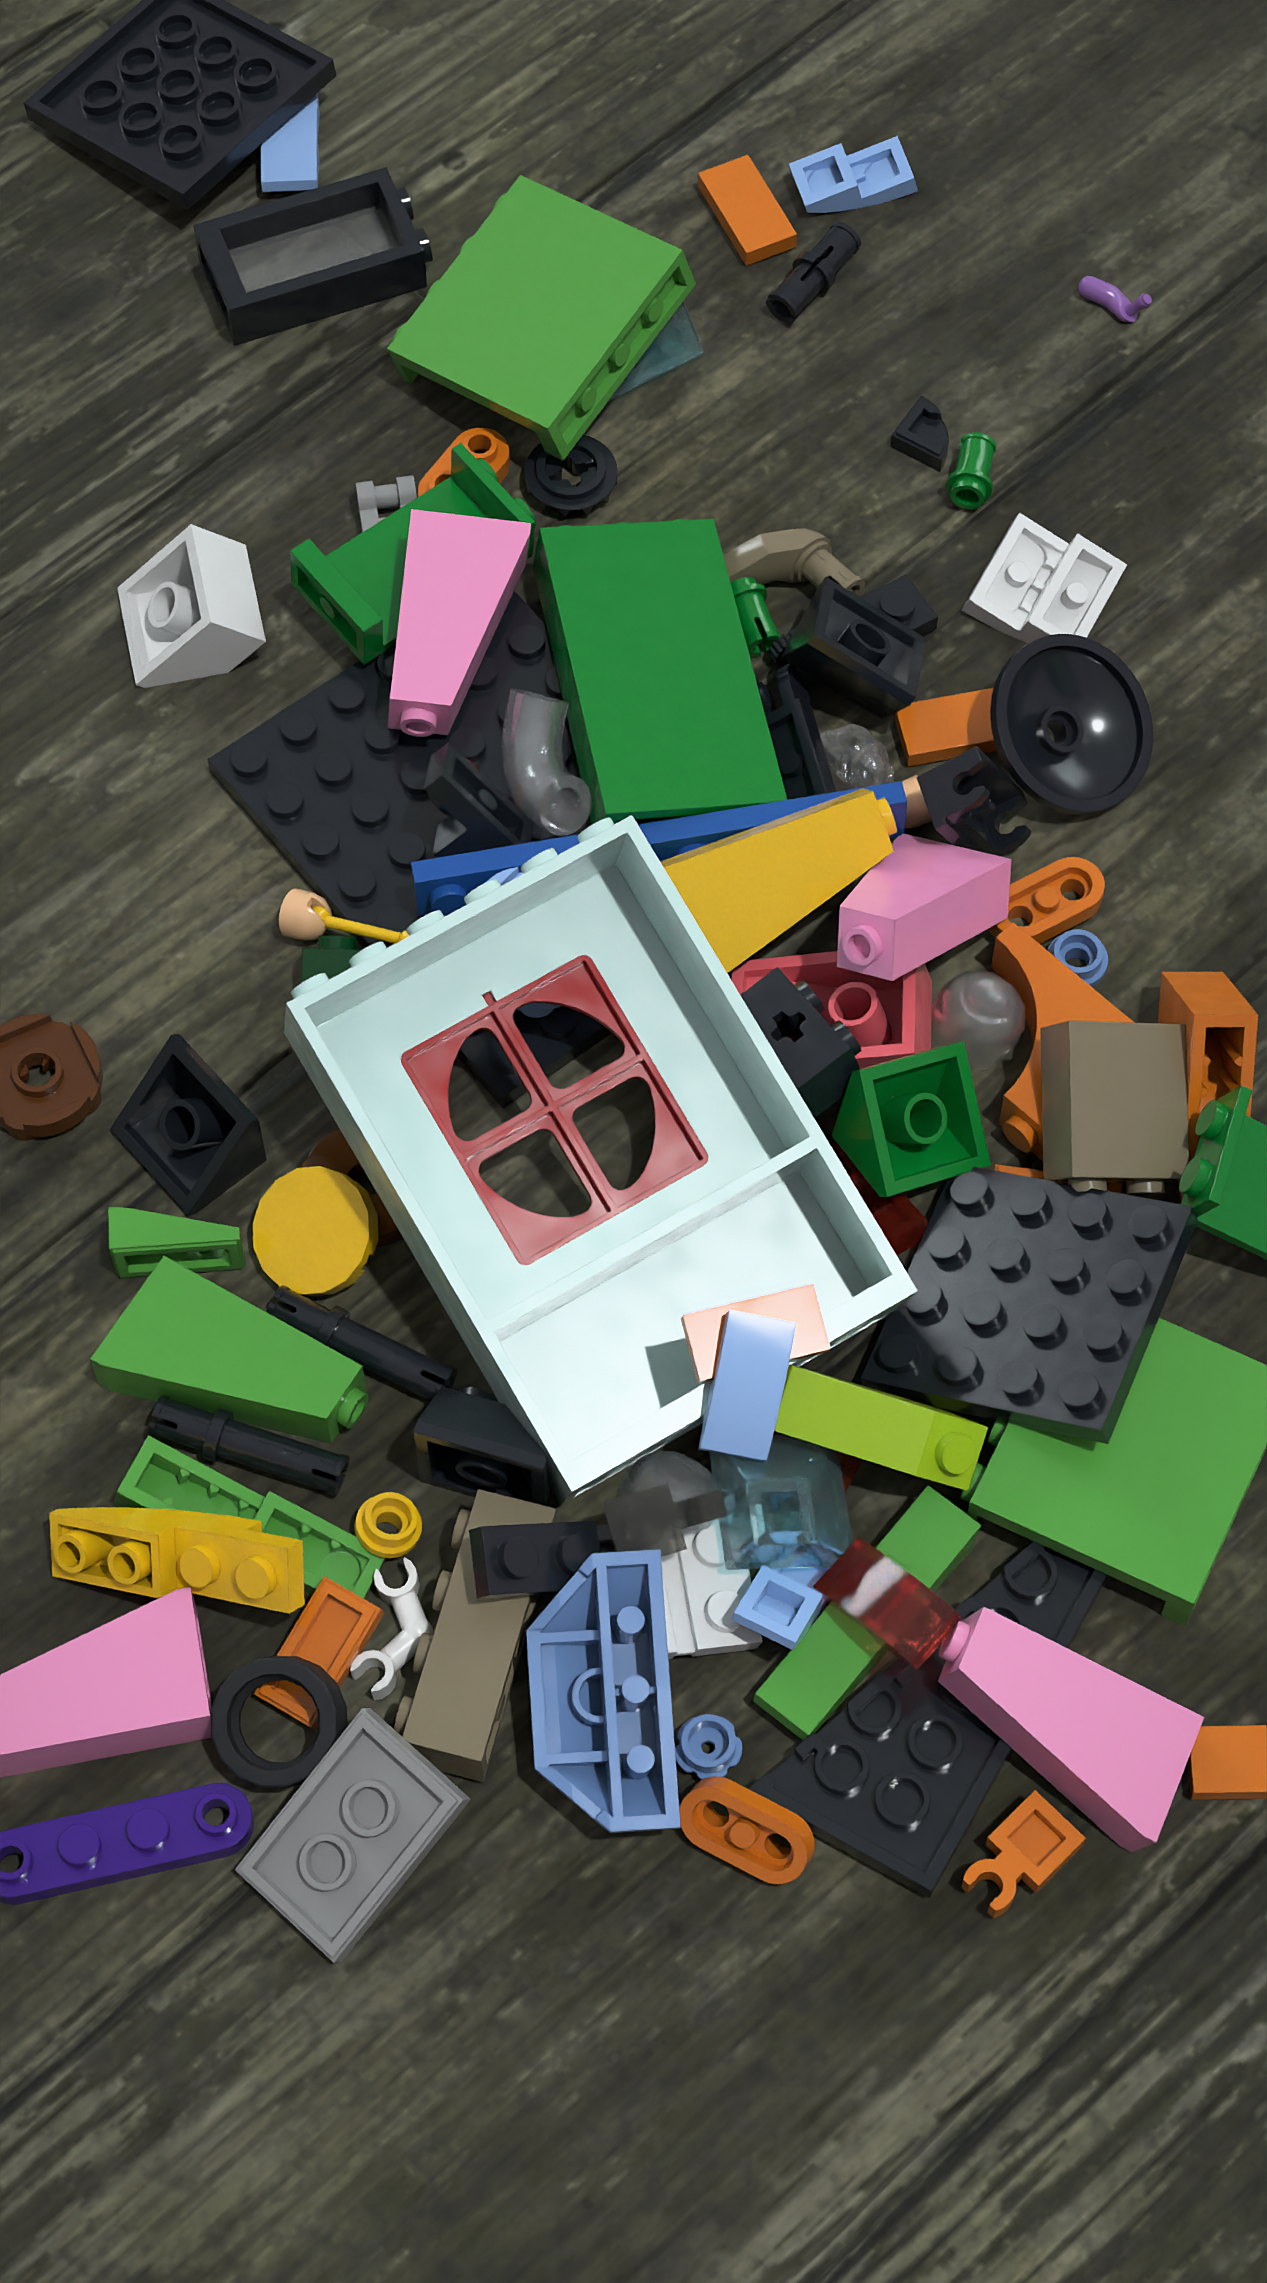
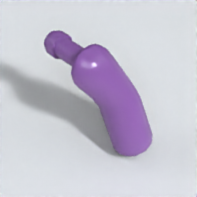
M1093 276L1083 277L1078 285V292L1081 297L1106 307L1120 321L1126 323L1136 321L1138 312L1148 308L1152 303V299L1148 294H1141L1131 303L1117 286Z

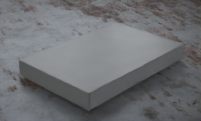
M362 1708L235 1870L333 1963L341 1962L471 1799L371 1708Z

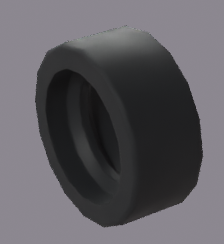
M298 1656L261 1657L238 1667L220 1686L211 1708V1737L221 1761L238 1778L261 1788L291 1787L303 1783L347 1728V1705L338 1683L320 1665ZM287 1680L301 1686L312 1697L318 1711V1731L313 1744L302 1756L289 1762H271L257 1756L246 1744L241 1732V1711L248 1696L258 1686L270 1681Z

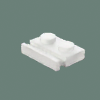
M730 1513L674 1519L671 1523L662 1524L645 1522L642 1526V1550H661L668 1659H672L674 1656L689 1654L693 1657L757 1649L763 1642L761 1634L732 1621L734 1611L751 1585L739 1514Z

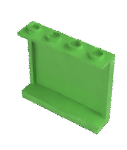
M520 175L508 192L497 200L493 211L474 236L466 240L460 254L441 279L433 283L426 298L408 322L397 330L387 350L405 382L411 384L417 375L420 374L535 431L545 452L564 460L694 288L696 282L682 249Z
M1159 1318L1109 1444L996 1420L988 1439V1444L995 1446L996 1449L987 1467L980 1463L976 1464L968 1491L963 1490L960 1499L969 1502L967 1515L977 1522L982 1517L1166 1601L1161 1616L1186 1627L1267 1449V1365Z

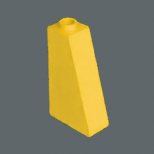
M862 788L660 862L725 971L728 973L894 852L889 836L897 833V827L886 798L883 797L876 800L874 791Z

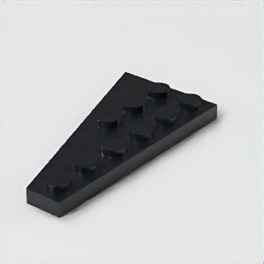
M1033 1541L1003 1567L1002 1573L974 1597L970 1596L952 1611V1616L928 1637L925 1635L854 1696L842 1712L816 1734L813 1732L794 1749V1753L769 1775L766 1773L749 1790L799 1815L809 1825L812 1833L930 1898L1012 1751V1748L938 1682L946 1662L945 1659L939 1657V1650L948 1629L956 1619L963 1621L982 1607H986L1069 1648L1109 1575Z

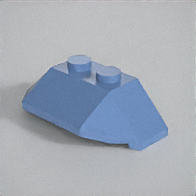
M661 1550L592 1553L526 1630L534 1770L609 1833L680 1829Z

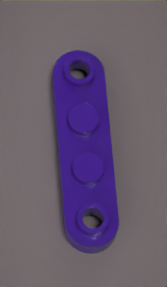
M213 1783L0 1832V1864L7 1855L13 1853L22 1855L24 1860L22 1866L15 1872L6 1873L0 1870V1902L9 1905L23 1904L234 1855L246 1846L253 1834L254 1816L250 1803L244 1793L238 1788L225 1783ZM223 1807L230 1812L226 1822L219 1826H212L205 1822L206 1814L213 1808Z

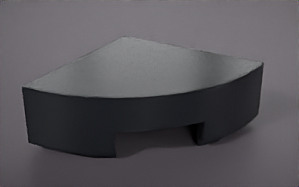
M921 395L892 433L890 447L941 472L948 455L949 436L947 428L941 418V412L938 407Z

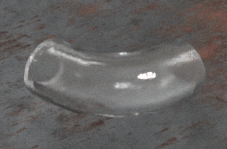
M511 688L506 705L501 740L504 778L516 806L539 828L558 836L570 835L578 831L587 821L591 812L592 797L586 783L582 779L571 775L563 761L562 736L569 703L546 695Z

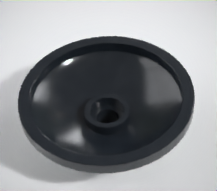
M1054 634L1039 638L1015 652L1001 669L991 697L990 721L993 739L1005 768L1015 782L1029 796L1053 810L1081 815L1097 813L1123 801L1136 789L1143 779L1151 759L1153 748L1152 716L1140 683L1129 667L1115 653L1102 644L1083 636ZM1047 728H1049L1054 735V741L1049 736Z

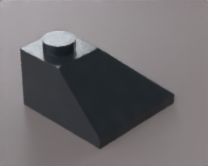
M442 1386L417 1420L413 1432L420 1482L471 1497H476L477 1491L480 1489L550 1507L547 1456L506 1404L498 1402L492 1394L478 1388L463 1387L460 1391Z

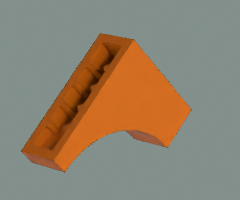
M1012 922L996 937L991 968L1010 987L1023 1009L1030 1031L1031 1056L1020 1077L1003 1097L999 1125L1002 1126L1006 1138L1017 1149L1026 1153L1031 1151L1043 1161L1040 1028L1066 1021L1135 1022Z
M1161 972L1158 1023L1186 1024L1189 1162L1195 1156L1200 1136L1195 1131L1196 1123L1207 1103L1221 1098L1241 1085L1253 1091L1258 1014L1224 972ZM1252 1094L1246 1115L1251 1117ZM1179 1180L1176 1181V1192L1182 1200L1184 1193L1179 1190Z

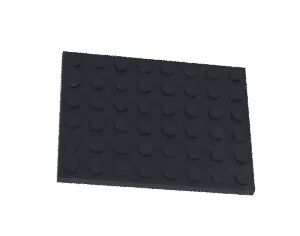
M515 591L509 600L448 735L432 734L426 737L408 735L402 730L388 728L390 693L396 645H394L365 665L361 661L356 662L208 758L210 773L310 888L326 900L331 908V912L336 917L401 933L423 917L418 916L411 862L438 858L432 854L437 829L440 822L449 815L443 814L434 806L428 796V792L424 790L431 755L448 742L534 823L531 842L578 835L592 825L547 627ZM351 934L356 936L357 942L363 948L381 942L380 940ZM384 942L386 948L394 945L393 943ZM563 1006L555 1008L548 1015L539 1018L529 1017L520 1010H516L513 1014L516 1027L547 1078L612 1033L591 1017ZM480 1030L465 1040L457 1057L503 1109L527 1093L491 1032Z

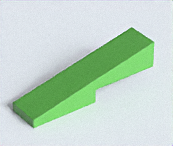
M149 1435L119 1486L112 1504L114 1507L196 1511L262 1521L263 1533L303 1540L304 1592L309 1595L314 1594L325 1576L364 1599L374 1580L375 1569L379 1570L385 1559L367 1551L360 1544L356 1536L269 1491L267 1496L264 1497Z
M928 1485L811 1625L802 1641L794 1650L787 1654L754 1695L753 1702L803 1741L813 1732L816 1733L888 1652L892 1639L972 1551L981 1524Z

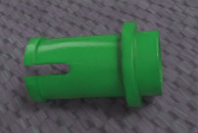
M972 432L963 435L959 443L956 469L947 479L946 489L951 501L963 509L979 508L992 495L993 484L989 475L997 445L990 436L984 433Z
M753 577L739 578L731 582L749 655L750 657L761 656L758 644L761 642L767 655L772 642L781 637L780 633L776 630L765 603L768 596L767 590L764 585L758 584Z

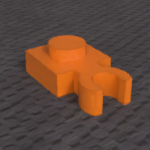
M1034 1790L987 1837L986 1846L997 1857L995 1859L979 1860L972 1864L964 1875L961 1888L968 1893L981 1880L994 1881L999 1886L1001 1894L989 1905L987 1913L993 1918L999 1917L1010 1908L1015 1896L1016 1884L1020 1880L1037 1893L1084 1846L1086 1837Z

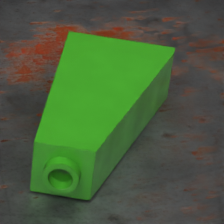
M166 1256L162 1257L90 1358L98 1385L109 1391L157 1402L161 1395H165L172 1400L212 1413H216L219 1409L233 1412V1420L330 1444H332L343 1426L350 1429L357 1423L369 1399V1395L366 1393L362 1365Z

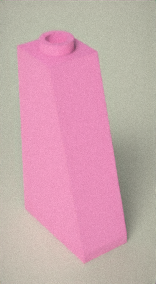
M411 509L390 693L389 729L402 730L408 735L426 737L432 734H449L525 568L531 523Z
M908 834L898 836L892 843L894 852L873 866L840 905L837 967L893 981L1007 919L1012 859Z
M191 1588L177 1589L0 1674V1778L212 1738V1702L198 1611Z
M982 1607L963 1621L956 1619L948 1629L940 1646L939 1657L945 1659L946 1662L938 1682L1120 1847L1130 1852H1135L1156 1843L1204 1717L986 1607Z

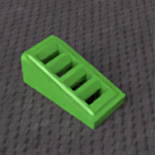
M109 1207L108 1209L109 1250L117 1277L150 1276L163 1256L170 1258L193 1272L235 1270L246 1267L245 1251L239 1227L131 1208Z

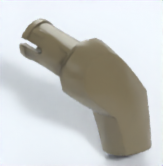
M789 529L759 534L723 554L730 583L739 578L753 577L758 584L762 585L774 580L790 583L809 581L818 589L824 578L828 577L845 589H852L860 596L865 588V581L860 576H856L832 555L830 539L811 529Z

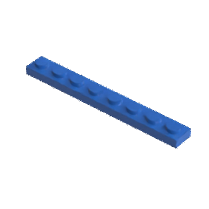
M902 781L862 787L874 791L876 800L883 797L886 798L897 827V833L890 835L889 838L904 834L907 798ZM862 788L639 824L638 826L659 861H663ZM578 835L411 862L418 916L427 915L437 910H440L443 915L451 914L466 905L464 897L468 893L484 884L497 873L519 867V872H522L520 868L525 862L547 849L554 848L559 855L580 843L577 839Z

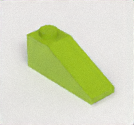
M789 1364L774 1431L904 1473L968 1491L988 1427L942 1409Z

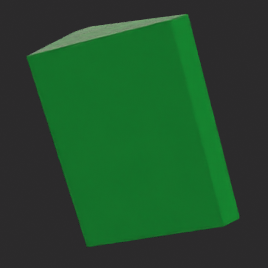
M964 1041L953 1042L852 1071L832 1137L880 1197H889L970 1172L973 1167L984 1168L991 1166Z

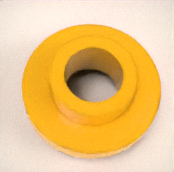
M385 1492L369 1498L358 1510L355 1520V1533L360 1544L370 1553L382 1558H397L409 1553L417 1545L422 1532L421 1516L414 1504L407 1497L394 1492ZM382 1522L391 1523L398 1529L399 1533H384L376 1525Z

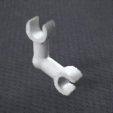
M405 1557L403 1560L408 1581L401 1588H389L384 1584L379 1570L375 1569L374 1573L378 1595L384 1602L392 1605L402 1631L380 1651L369 1650L359 1654L353 1661L350 1669L353 1680L361 1677L366 1670L372 1667H379L385 1670L384 1677L371 1689L374 1701L383 1699L391 1694L397 1681L396 1672L416 1654L422 1634L425 1632L434 1635L432 1625L427 1621L417 1596L420 1587L417 1570L413 1563Z

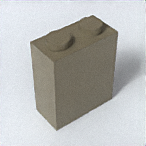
M1066 1021L1040 1028L1044 1180L1068 1182L1078 1192H1085L1091 1188L1107 1191V1183H1126V1194L1128 1195L1165 1194V1183L1179 1181L1189 1163L1186 1024Z

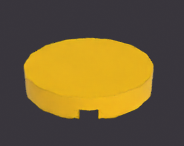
M322 1166L296 1168L275 1180L260 1199L253 1220V1248L263 1271L277 1285H285L290 1290L301 1295H331L354 1284L365 1271L362 1268L367 1263L369 1255H374L378 1243V1214L368 1192L357 1181H353L346 1174Z

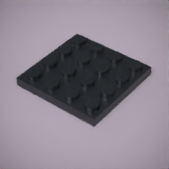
M141 0L23 104L28 120L188 210L337 75L332 58L225 0Z
M973 1167L970 1172L948 1178L907 1271L918 1291L901 1307L888 1315L861 1376L862 1383L865 1387L925 1405L1109 1444L1197 1225L1198 1219L1193 1207L1093 1188L1085 1192H1078L1071 1184Z

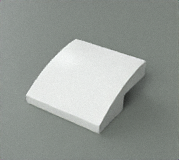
M1019 513L1004 535L963 606L962 611L992 628L1028 644L1039 638L1054 634H1073L1087 638L1127 564L1078 533L1068 544Z

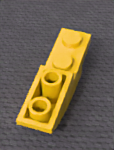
M129 1507L56 1509L49 1513L53 1577L154 1598H160L177 1589L190 1587L192 1594L288 1614L305 1605L303 1540L263 1533L262 1521L196 1511Z

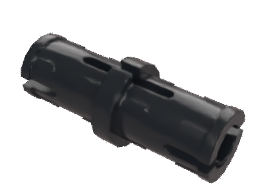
M835 222L811 251H804L795 259L792 265L793 271L775 291L768 295L766 300L768 309L778 320L788 324L793 323L817 294H824L835 283L837 271L860 249L861 240L856 231L845 223Z

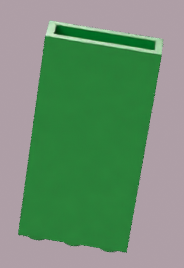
M677 519L674 521L620 522L616 524L563 525L540 528L533 570L591 824L608 817L616 824L632 815L639 825L787 800L714 519Z

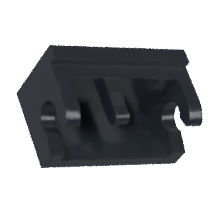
M977 746L916 777L935 829L954 846L1002 856L1024 844L1030 837L1031 830L1026 825L1015 827L1008 834L1000 833L999 827L1002 820L1007 816L1017 814L1028 803L1023 790Z

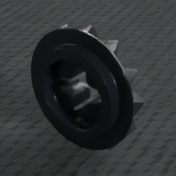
M582 435L564 460L545 452L542 444H538L528 456L524 471L528 495H534L538 499L542 510L549 507L559 509L564 518L572 510L582 509L589 515L594 505L599 502L608 503L611 491L617 485L618 478L617 463L612 452L597 439ZM563 463H565L568 470L571 469L575 476L581 475L579 487L571 485L567 479H562Z

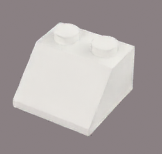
M192 524L117 588L137 686L148 688L229 673L266 642L246 545Z

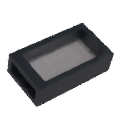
M387 167L193 225L199 263L234 346L426 288L425 263L433 261L432 250L426 232L423 228L415 230L411 222L414 219L409 195L405 187L396 189Z

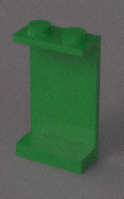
M462 443L456 445L451 450V477L325 556L310 539L290 550L291 585L364 665L396 645L411 509L531 523L527 559L533 556L536 521L531 509L522 499L518 497L513 499L499 484L498 478L489 463L482 458L476 459Z
M1241 1085L1221 1098L1211 1100L1203 1108L1195 1129L1196 1134L1200 1136L1196 1153L1186 1166L1179 1183V1190L1184 1193L1181 1205L1193 1207L1198 1219L1196 1227L1267 1260V1125L1246 1115L1252 1090Z

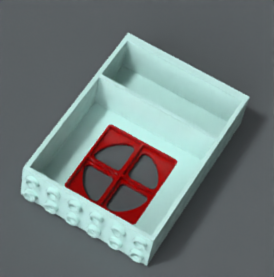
M632 815L616 824L613 823L610 817L592 824L577 836L580 843L559 855L554 848L535 855L521 866L520 869L523 874L502 886L498 879H493L480 885L464 897L466 905L445 917L440 910L421 917L407 928L406 931L409 934L407 938L386 948L382 941L364 948L349 960L350 969L331 979H328L325 973L307 979L291 991L294 999L286 1003L285 1036L498 1401L506 1404L546 1454L548 1459L549 1488L560 1506L703 1423L709 1387L712 1381L697 1384L680 1319L683 1315L814 1284L829 1344L833 1348L897 1310L918 1291ZM532 1003L553 1004L576 1010L609 1029L621 1041L624 1053L619 1059L571 1086L557 1089L548 1081L516 1027L513 1014L518 1008ZM487 1030L496 1038L528 1092L531 1105L526 1111L476 1139L463 1141L453 1131L448 1104L450 1074L456 1056L465 1040L477 1031ZM640 1079L648 1086L653 1103V1145L649 1160L640 1178L629 1188L617 1190L609 1184L574 1125L573 1113L578 1108L626 1081ZM547 1131L557 1141L586 1190L591 1201L590 1208L585 1213L574 1217H552L530 1212L514 1205L493 1191L480 1177L479 1166L485 1160L535 1132ZM821 1354L790 1361L789 1364L800 1367Z

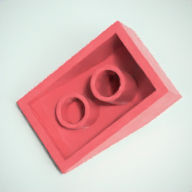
M837 951L746 960L732 970L731 981L740 995L776 967L783 972L793 985L804 980L815 992L825 1008V1011L821 1013L822 1017L830 1025L840 1020L859 1043L862 1051L855 1058L860 1069L931 1049L932 980L925 963L893 981L837 967Z

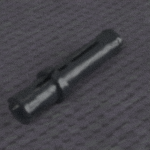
M285 1285L280 1286L273 1296L279 1300V1306L271 1302L268 1305L266 1311L268 1314L362 1365L364 1369L429 1401H432L442 1385L430 1379L449 1388L453 1386L457 1375V1368L447 1366L349 1319L350 1312L337 1305L332 1309H328L290 1290Z
M165 1395L160 1396L152 1412V1416L158 1419L157 1421L152 1420L149 1423L148 1434L150 1436H159L201 1450L204 1459L217 1462L222 1457L329 1492V1495L332 1496L338 1495L346 1475L341 1474V1472L348 1469L350 1456L340 1455L233 1420V1412L219 1409L216 1413H212L172 1400Z

